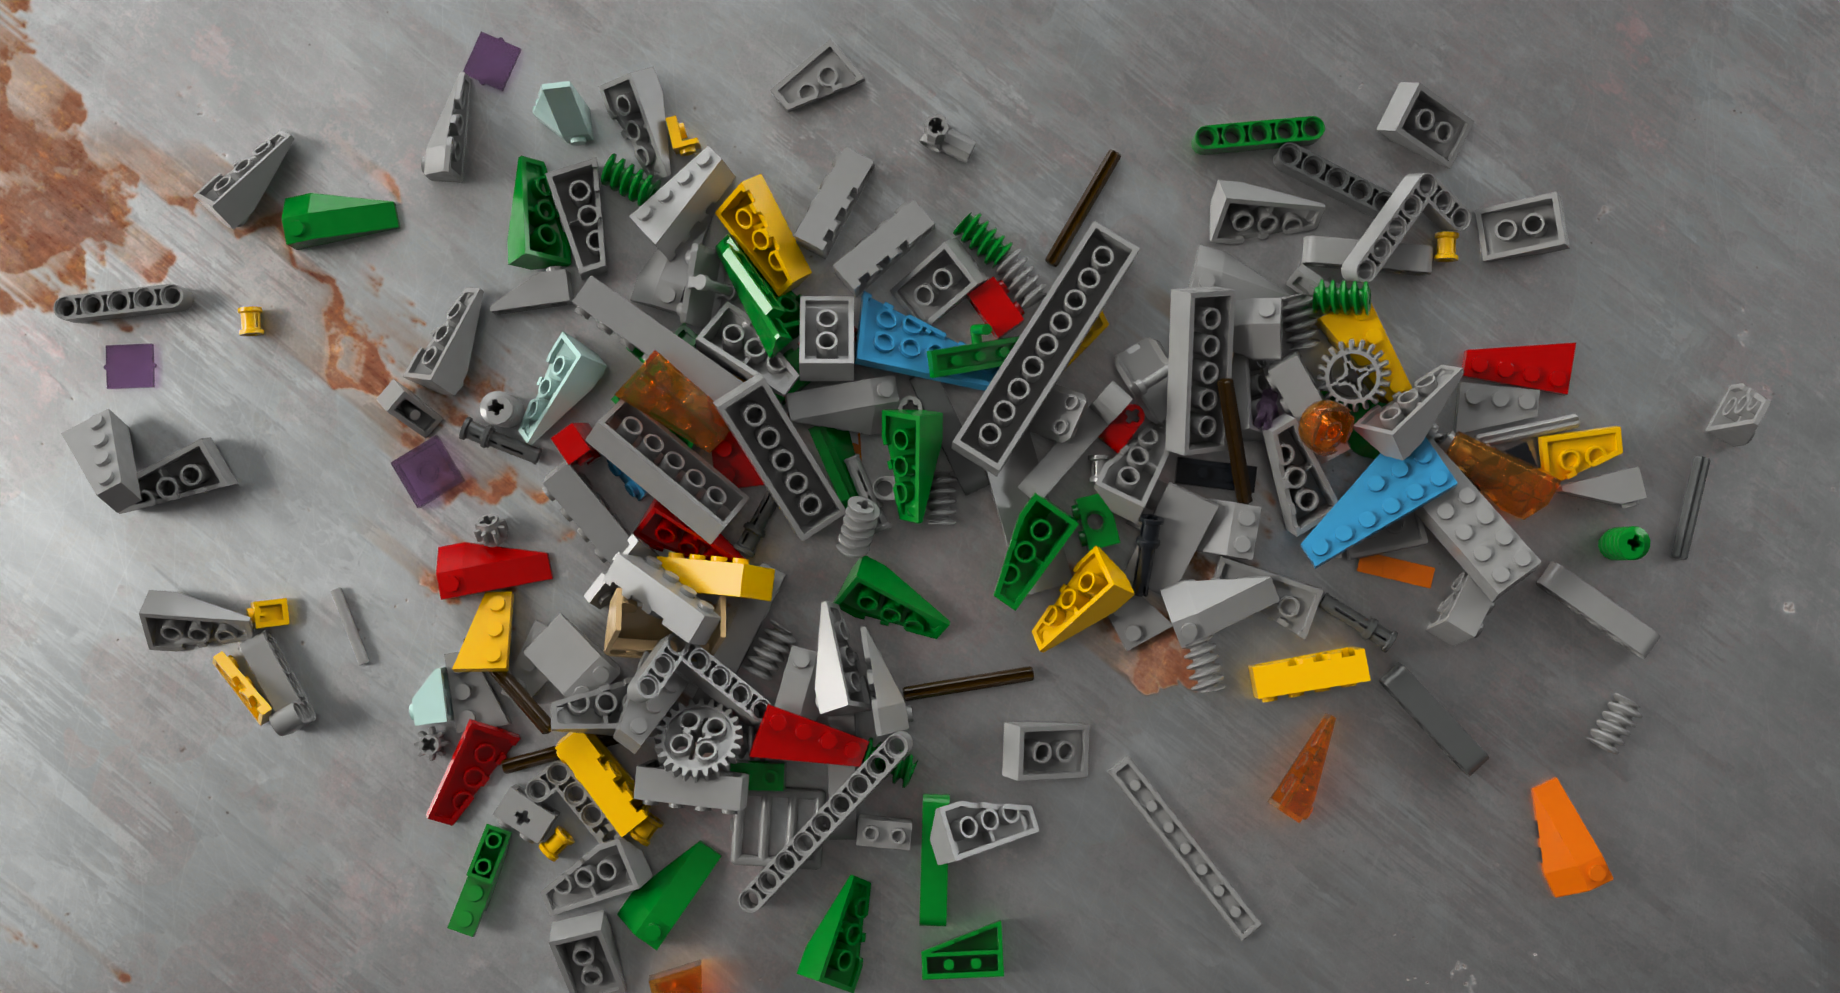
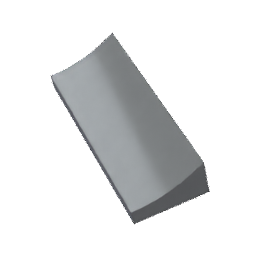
M1028 430L1024 433L997 477L985 470L1007 547H1009L1019 513L1030 500L1018 486L1039 463L1030 431ZM1048 494L1044 497L1047 500H1049ZM1063 547L1028 595L1061 586L1063 583H1069L1072 575Z

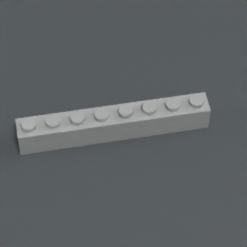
M592 275L572 301L577 306L574 310L586 320L590 316L599 322L597 325L599 329L609 336L613 332L622 338L619 342L631 351L636 348L644 353L642 359L654 367L657 363L666 369L664 374L673 381L678 382L679 379L688 384L686 389L696 397L700 398L701 395H704L711 400L708 405L716 411L718 410L713 402L744 383Z

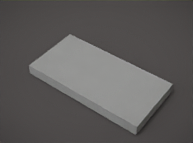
M1170 481L1153 515L1164 518L1163 525H1160L1158 537L1160 546L1155 549L1149 582V590L1162 595L1160 592L1161 588L1180 582L1218 509V504ZM1138 545L1124 570L1128 580L1132 582L1134 581L1139 551Z

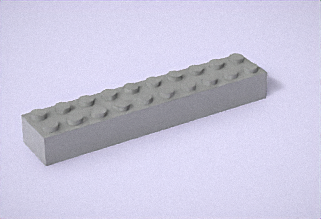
M1096 221L1092 223L953 440L951 449L996 477L999 475L1135 260L1140 249L1139 247Z

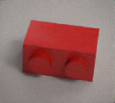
M993 276L967 294V299L983 322L991 325V333L995 339H1001L1024 322L1022 316L1025 312L1017 301L1012 303L1007 296L1010 291L1001 279L997 281Z
M571 423L551 438L568 465L579 464L582 466L586 463L591 465L601 458L600 452L585 441L592 431L589 423Z

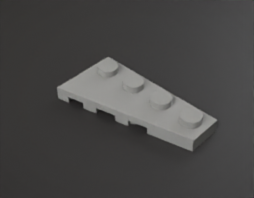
M1222 555L1220 556L1213 578H1220L1221 580L1270 575L1280 601L1260 612L1306 640L1322 597L1323 589Z

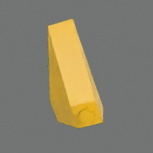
M1095 546L1077 562L1073 568L1075 574L1067 585L1063 583L1059 589L1061 595L1054 605L1047 607L1031 631L1040 652H1046L1116 612L1135 595L1126 574L1100 547Z

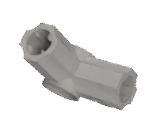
M938 113L932 117L928 116L924 124V133L919 141L923 146L939 153L942 151L964 163H967L976 145V141L952 130V127L946 123V117Z

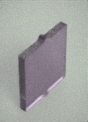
M481 31L463 72L469 77L478 80L481 85L487 84L503 91L521 53V48L505 42L502 37L498 39Z
M154 344L106 345V365L103 368L106 370L107 389L155 387V368L157 364L154 363Z

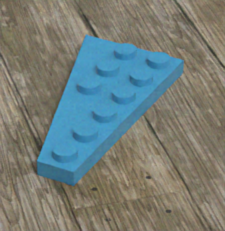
M863 291L854 364L982 391L987 389L1000 367L930 378L927 351L965 345V343L962 341L957 343L947 338V334L912 315L905 316L894 310L893 305L887 302L882 304L871 298L872 294Z
M1426 437L1405 460L1387 457L1380 453L1301 543V548L1316 569L1455 488L1458 482Z

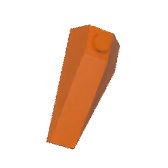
M1554 777L1531 788L1535 820L1538 823V844L1542 853V873L1553 896L1557 898L1591 891L1614 880L1602 853L1558 778Z

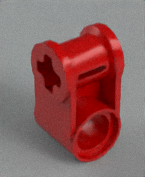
M1128 404L1098 438L1118 454L1128 444L1133 434L1143 423L1145 418L1144 410L1136 404ZM1128 409L1130 411L1135 409L1139 411L1137 413L1139 417L1137 422L1132 420L1128 423L1126 421L1128 416L1125 413Z

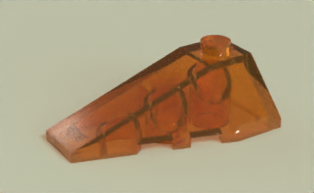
M1460 431L1457 432L1446 452L1456 466L1501 510L1523 520L1547 506L1561 483L1560 479L1548 471Z
M1325 713L1268 800V803L1298 823L1302 819L1306 820L1313 811V806L1311 805L1315 801L1336 721L1334 716Z

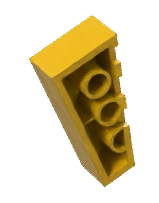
M762 174L742 181L716 210L715 214L780 297L799 287L812 271Z
M1372 303L1369 316L1366 314L1365 308L1361 315H1356L1354 308H1352L1349 315H1346L1343 308H1341L1339 314L1331 312L1317 319L1315 326L1325 334L1329 343L1338 351H1340L1338 347V342L1343 341L1346 348H1348L1350 339H1354L1355 347H1359V342L1363 339L1365 340L1364 349L1368 350L1369 346L1373 343L1376 345L1372 351L1374 355L1380 350L1384 352L1378 360L1380 362L1389 360V364L1382 367V370H1391L1390 376L1383 377V379L1389 380L1391 383L1389 387L1380 386L1386 391V395L1383 397L1376 393L1375 395L1379 402L1388 404L1393 401L1392 395L1399 391L1404 393L1412 389ZM1350 354L1357 365L1372 364L1369 359L1362 355ZM1356 370V373L1358 374V376H1359L1360 374H1362V372H1359L1358 370ZM1376 371L1363 378V384L1369 391L1375 386Z
M668 552V557L657 556L665 570L675 573L679 577L678 581L691 587L698 594L771 601L775 569L749 565V559L733 558V563H729L726 557L711 556V561L705 560L706 556L690 554L689 559H684V554L674 552Z
M1354 646L1248 665L1253 697L1262 699V702L1276 701L1280 695L1288 694V697H1298L1304 695L1305 691L1324 692L1331 690L1330 687H1351L1360 682L1371 681L1365 648Z
M569 732L558 741L555 747L557 756L564 764L570 767L576 779L584 786L621 837L647 818L651 805L642 804L643 800L634 799L635 780L596 734Z

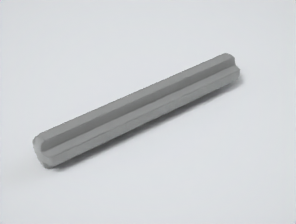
M1577 414L1561 416L1474 436V444L1477 449L1578 428L1580 422Z

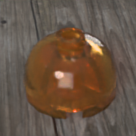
M1328 399L1314 402L1306 408L1299 420L1298 431L1301 441L1311 451L1320 456H1329L1336 453L1338 450L1335 448L1340 443L1345 445L1353 431L1354 416L1349 413L1351 410L1339 402Z

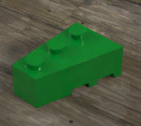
M1001 920L922 950V980L1004 976Z

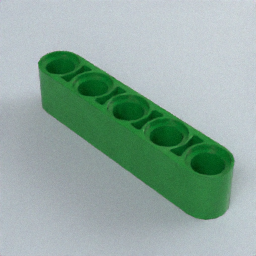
M1317 116L1206 125L1197 130L1191 145L1192 149L1199 155L1278 149L1285 143L1310 146L1316 143L1323 135L1325 125ZM1305 126L1313 127L1316 131V136L1307 135ZM1278 129H1286L1290 134V138H1282L1278 133ZM1252 131H1260L1263 134V140H1255L1252 137ZM1225 134H1235L1237 143L1228 142ZM1199 136H1208L1211 140V145L1205 146L1201 144Z
M923 794L919 926H946L948 863L937 864L930 836L936 808L950 804V794Z

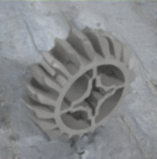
M1350 339L1348 348H1346L1343 341L1338 342L1340 351L1331 346L1328 350L1332 357L1325 354L1321 357L1328 364H1319L1317 366L1318 370L1325 372V374L1316 376V380L1325 381L1318 389L1319 391L1329 390L1324 396L1325 400L1330 399L1332 395L1336 398L1332 406L1336 407L1339 401L1344 402L1342 406L1343 411H1347L1349 404H1353V411L1357 412L1359 409L1358 403H1362L1363 408L1367 410L1369 409V399L1375 405L1379 402L1375 395L1376 393L1383 397L1386 395V391L1380 386H1390L1391 382L1383 379V377L1390 376L1391 370H1382V367L1389 364V360L1380 362L1378 359L1382 357L1384 352L1380 350L1374 355L1372 351L1376 345L1373 343L1369 346L1368 350L1364 349L1365 340L1363 339L1359 342V347H1355L1354 339ZM1350 354L1362 355L1369 359L1372 364L1357 365ZM1342 357L1344 373L1332 379L1333 364ZM1350 368L1355 369V372L1356 370L1362 372L1357 378L1358 383L1353 382V378L1351 381L1348 378L1345 379L1350 373ZM1376 371L1375 386L1368 393H1365L1363 378ZM1349 385L1357 396L1345 395L1336 386Z

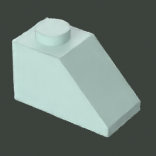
M446 667L435 669L412 698L409 713L410 718L414 720L415 726L454 720Z

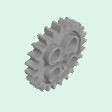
M700 698L699 703L696 705L692 699H689L688 707L678 703L679 711L676 712L673 709H669L671 717H663L662 722L664 726L659 725L656 727L659 735L654 736L655 743L657 744L654 748L656 754H659L657 756L659 763H664L666 772L672 770L674 778L682 773L684 782L690 776H693L695 783L698 782L700 776H704V779L708 782L709 774L712 773L719 778V770L722 768L728 772V762L736 764L737 760L734 754L742 753L741 746L739 745L744 744L743 736H741L743 730L742 726H739L738 716L734 717L732 709L725 711L724 704H719L715 707L714 699H711L708 705L704 703L703 698ZM690 723H696L692 727H686ZM716 729H721V730H722V731H720L719 733H716V734H715V733H711L712 731H714V730H716ZM682 746H686V747H687L686 749H684V750H682V751H677V750H676V749H678L679 747H682ZM705 753H713L709 757H702Z

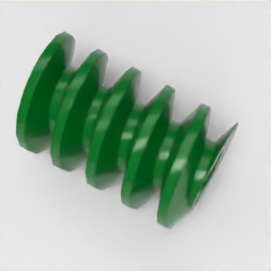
M613 153L603 168L601 175L602 185H610L611 190L615 192L619 190L620 195L623 197L628 195L629 200L632 202L638 200V206H641L659 190L661 180L659 179L655 184H652L653 175L651 174L643 179V169H640L636 174L633 173L635 165L631 164L626 169V159L622 158L616 163L617 154Z
M971 212L957 226L953 234L958 236L963 233L961 242L966 243L971 240L969 249L974 250L979 247L976 254L977 257L987 255L984 263L988 265L994 262L993 269L1007 255L1013 243L1009 242L1003 245L1005 235L995 238L997 228L995 227L988 231L987 227L990 221L987 220L980 224L979 220L982 214L979 213L972 216Z
M1321 279L1313 293V313H1317L1321 306L1324 314H1327L1332 307L1334 314H1339L1341 308H1343L1344 313L1349 315L1352 308H1354L1355 314L1361 315L1365 308L1366 314L1369 316L1371 310V289L1369 288L1368 281H1365L1362 288L1359 289L1357 281H1353L1351 288H1348L1346 281L1342 280L1340 287L1337 288L1335 280H1331L1329 287H1326L1324 280Z
M1638 526L1613 527L1608 529L1598 540V548L1600 553L1609 560H1638L1648 553L1651 540L1648 533Z
M870 737L868 740L869 744L863 757L862 763H864L883 742L880 741L875 747H873V738ZM909 754L891 771L893 784H896L900 778L902 779V788H906L918 762L917 760L913 763L912 754ZM876 758L875 766L877 769L885 771V761L882 758Z

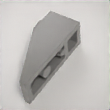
M562 266L546 268L547 272H539L492 304L490 312L495 315L573 305L574 295L571 273L563 269Z
M1639 467L1627 468L1552 487L1554 493L1609 505L1621 504L1622 509L1639 505L1638 500L1647 498Z

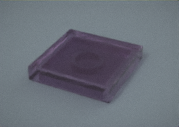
M437 435L391 462L392 467L417 508L425 506L465 481Z

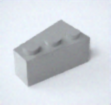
M645 651L640 658L636 673L649 656V652ZM656 661L655 668L658 672L662 673V666ZM673 672L655 698L643 703H635L627 697L613 738L636 754L689 683ZM640 683L641 692L647 695V687Z

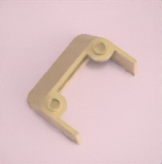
M616 588L609 605L604 653L612 657L641 658L645 651L651 653L659 640L673 632L661 624L663 619L647 614L642 610V607L637 606V601L632 598L628 600L622 595V588ZM720 596L716 604L706 601L714 606L713 611L721 617L707 644L700 645L712 656H714L726 638V596ZM671 640L670 646L676 652L677 646L675 642ZM691 658V662H697L695 658Z

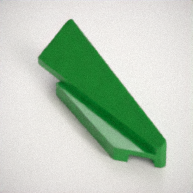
M728 234L715 246V250L768 357L773 358L793 340L779 321V318L786 311L732 236Z
M824 426L809 428L810 435L836 494L846 509L848 507V500L851 497L859 496L847 466L843 461L855 455L850 432Z

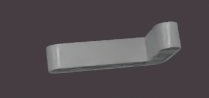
M1410 173L1403 178L1341 267L1342 277L1348 282H1372L1421 212L1440 230L1444 231L1466 230L1471 223V213L1433 174Z
M1112 381L1086 409L1085 414L1082 415L1074 438L1064 443L1057 442L1019 484L1018 488L1029 498L1034 493L1045 497L1133 398Z
M674 632L659 640L627 687V694L631 701L635 703L646 702L655 698L660 693L676 669L716 702L724 704L726 710L732 709L733 715L735 717L738 716L739 720L748 726L761 724L767 705H771L766 698L700 645L689 644ZM671 640L674 641L677 646L676 652L670 646ZM692 657L697 660V668H695L691 663ZM656 661L661 664V666H662V673H660V672H658V671L656 670V668H655V662H656ZM713 674L718 678V685L712 680ZM640 683L647 687V695L641 692ZM733 691L738 693L739 701L734 699ZM754 707L759 711V718L754 714Z

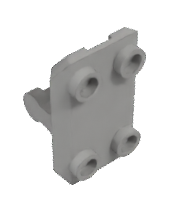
M692 243V249L688 250L685 255V260L689 267L683 302H680L677 306V315L680 317L681 323L704 329L719 311L722 298L735 301L739 296L733 284L724 285L726 270L716 250L701 244Z
M1146 337L1115 356V367L1140 407L1144 410L1146 417L1155 424H1158L1165 420L1167 416L1169 355L1160 341Z
M1055 385L1027 430L1051 441L1060 443L1070 441L1074 438L1079 421L1088 407L1085 395Z

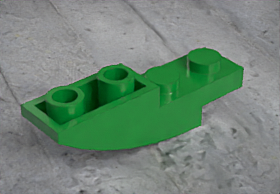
M486 824L466 874L468 877L448 924V929L475 937L484 911H487L512 838V832Z

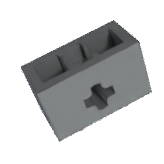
M515 784L509 788L493 815L498 818L497 822L507 829L514 828L519 831V836L523 840L531 844L534 842L538 844L544 840L560 812L543 801L539 803L532 802L527 798L525 789ZM524 811L528 812L527 817L529 819L527 821H524L522 819L524 816L522 813Z
M860 814L856 845L910 851L913 819Z

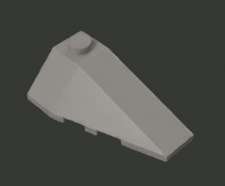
M459 72L426 148V157L423 156L421 160L422 172L431 181L463 183L471 78L465 72Z
M280 130L257 146L253 151L254 156L237 160L233 163L234 169L225 176L221 173L217 174L193 196L223 224L233 230L236 227H241L248 221V216L254 212L294 141V137Z
M466 287L447 311V321L439 328L435 327L431 332L434 338L425 349L420 347L415 353L403 375L404 378L442 395L455 396L461 390L464 384L463 380L468 372L484 294L481 288Z
M728 301L696 337V349L729 373L746 381L759 373L765 378L773 393L782 397L788 393L799 379V374L781 352H778L773 358L768 357L748 314Z
M1443 364L1416 380L1414 388L1404 393L1400 391L1392 395L1393 401L1382 408L1380 405H1376L1353 425L1354 430L1382 455L1405 460L1423 442L1464 374L1463 368Z
M1743 383L1731 385L1705 432L1732 447L1746 445L1754 437L1755 430L1772 401Z
M1166 420L1158 424L1151 422L1138 433L1134 440L1128 445L1126 444L1113 459L1104 464L1094 485V488L1111 512L1134 523H1137L1171 452L1165 450Z
M957 801L936 808L930 841L937 864L942 865L964 859L1039 832L1040 830L1032 805Z

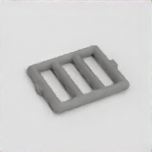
M786 787L784 791L748 790V796H762L758 855L742 854L744 808L730 819V830H733L731 862L734 865L766 867L775 857L768 856L772 797L788 798L786 846L797 834L799 799L815 800V815L825 804V791L822 789ZM821 816V824L827 828V824H824V816ZM823 844L811 856V859L809 858L799 869L818 870L821 867ZM785 854V862L789 866H794L793 857Z

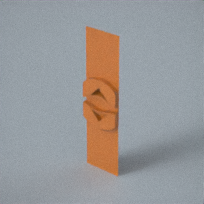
M1378 554L1360 558L1357 571L1431 589L1435 568Z

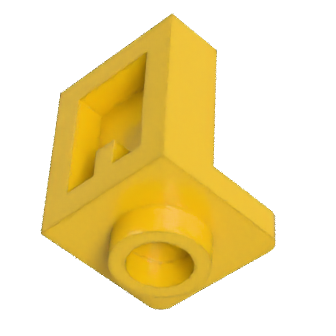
M676 115L666 118L672 147L676 155L690 156L695 154L696 150L701 149L698 138L683 141V139L688 138L684 122L679 123Z
M287 598L250 603L251 608L246 609V615L251 617L253 629L290 624Z

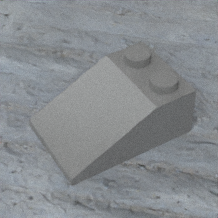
M1400 82L1376 130L1394 143L1447 169H1451L1474 121L1421 83Z
M1558 192L1475 210L1483 262L1541 255L1570 249L1562 198Z
M956 237L941 244L897 283L890 292L908 315H912L932 325L966 299L967 294L982 285L989 278Z
M800 296V381H854V296Z
M1206 498L1218 504V509L1196 551L1243 560H1253L1262 507Z
M562 613L523 651L531 662L566 698L599 689L601 686L610 684L620 674V666Z
M1030 721L1004 722L1002 776L1017 781L1087 778L1090 724Z
M604 910L552 922L548 943L569 993H626V985L613 931Z

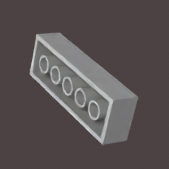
M1217 286L1171 289L1165 450L1183 456L1228 451L1217 382L1223 378L1232 377L1235 290Z
M759 373L713 402L793 531L802 542L846 514L843 504L763 376Z
M627 394L596 423L585 439L586 442L710 545L750 499L742 490L688 447Z
M1430 439L1429 442L1456 479L1458 485L1414 512L1488 598L1494 602L1536 571L1542 561L1433 439Z

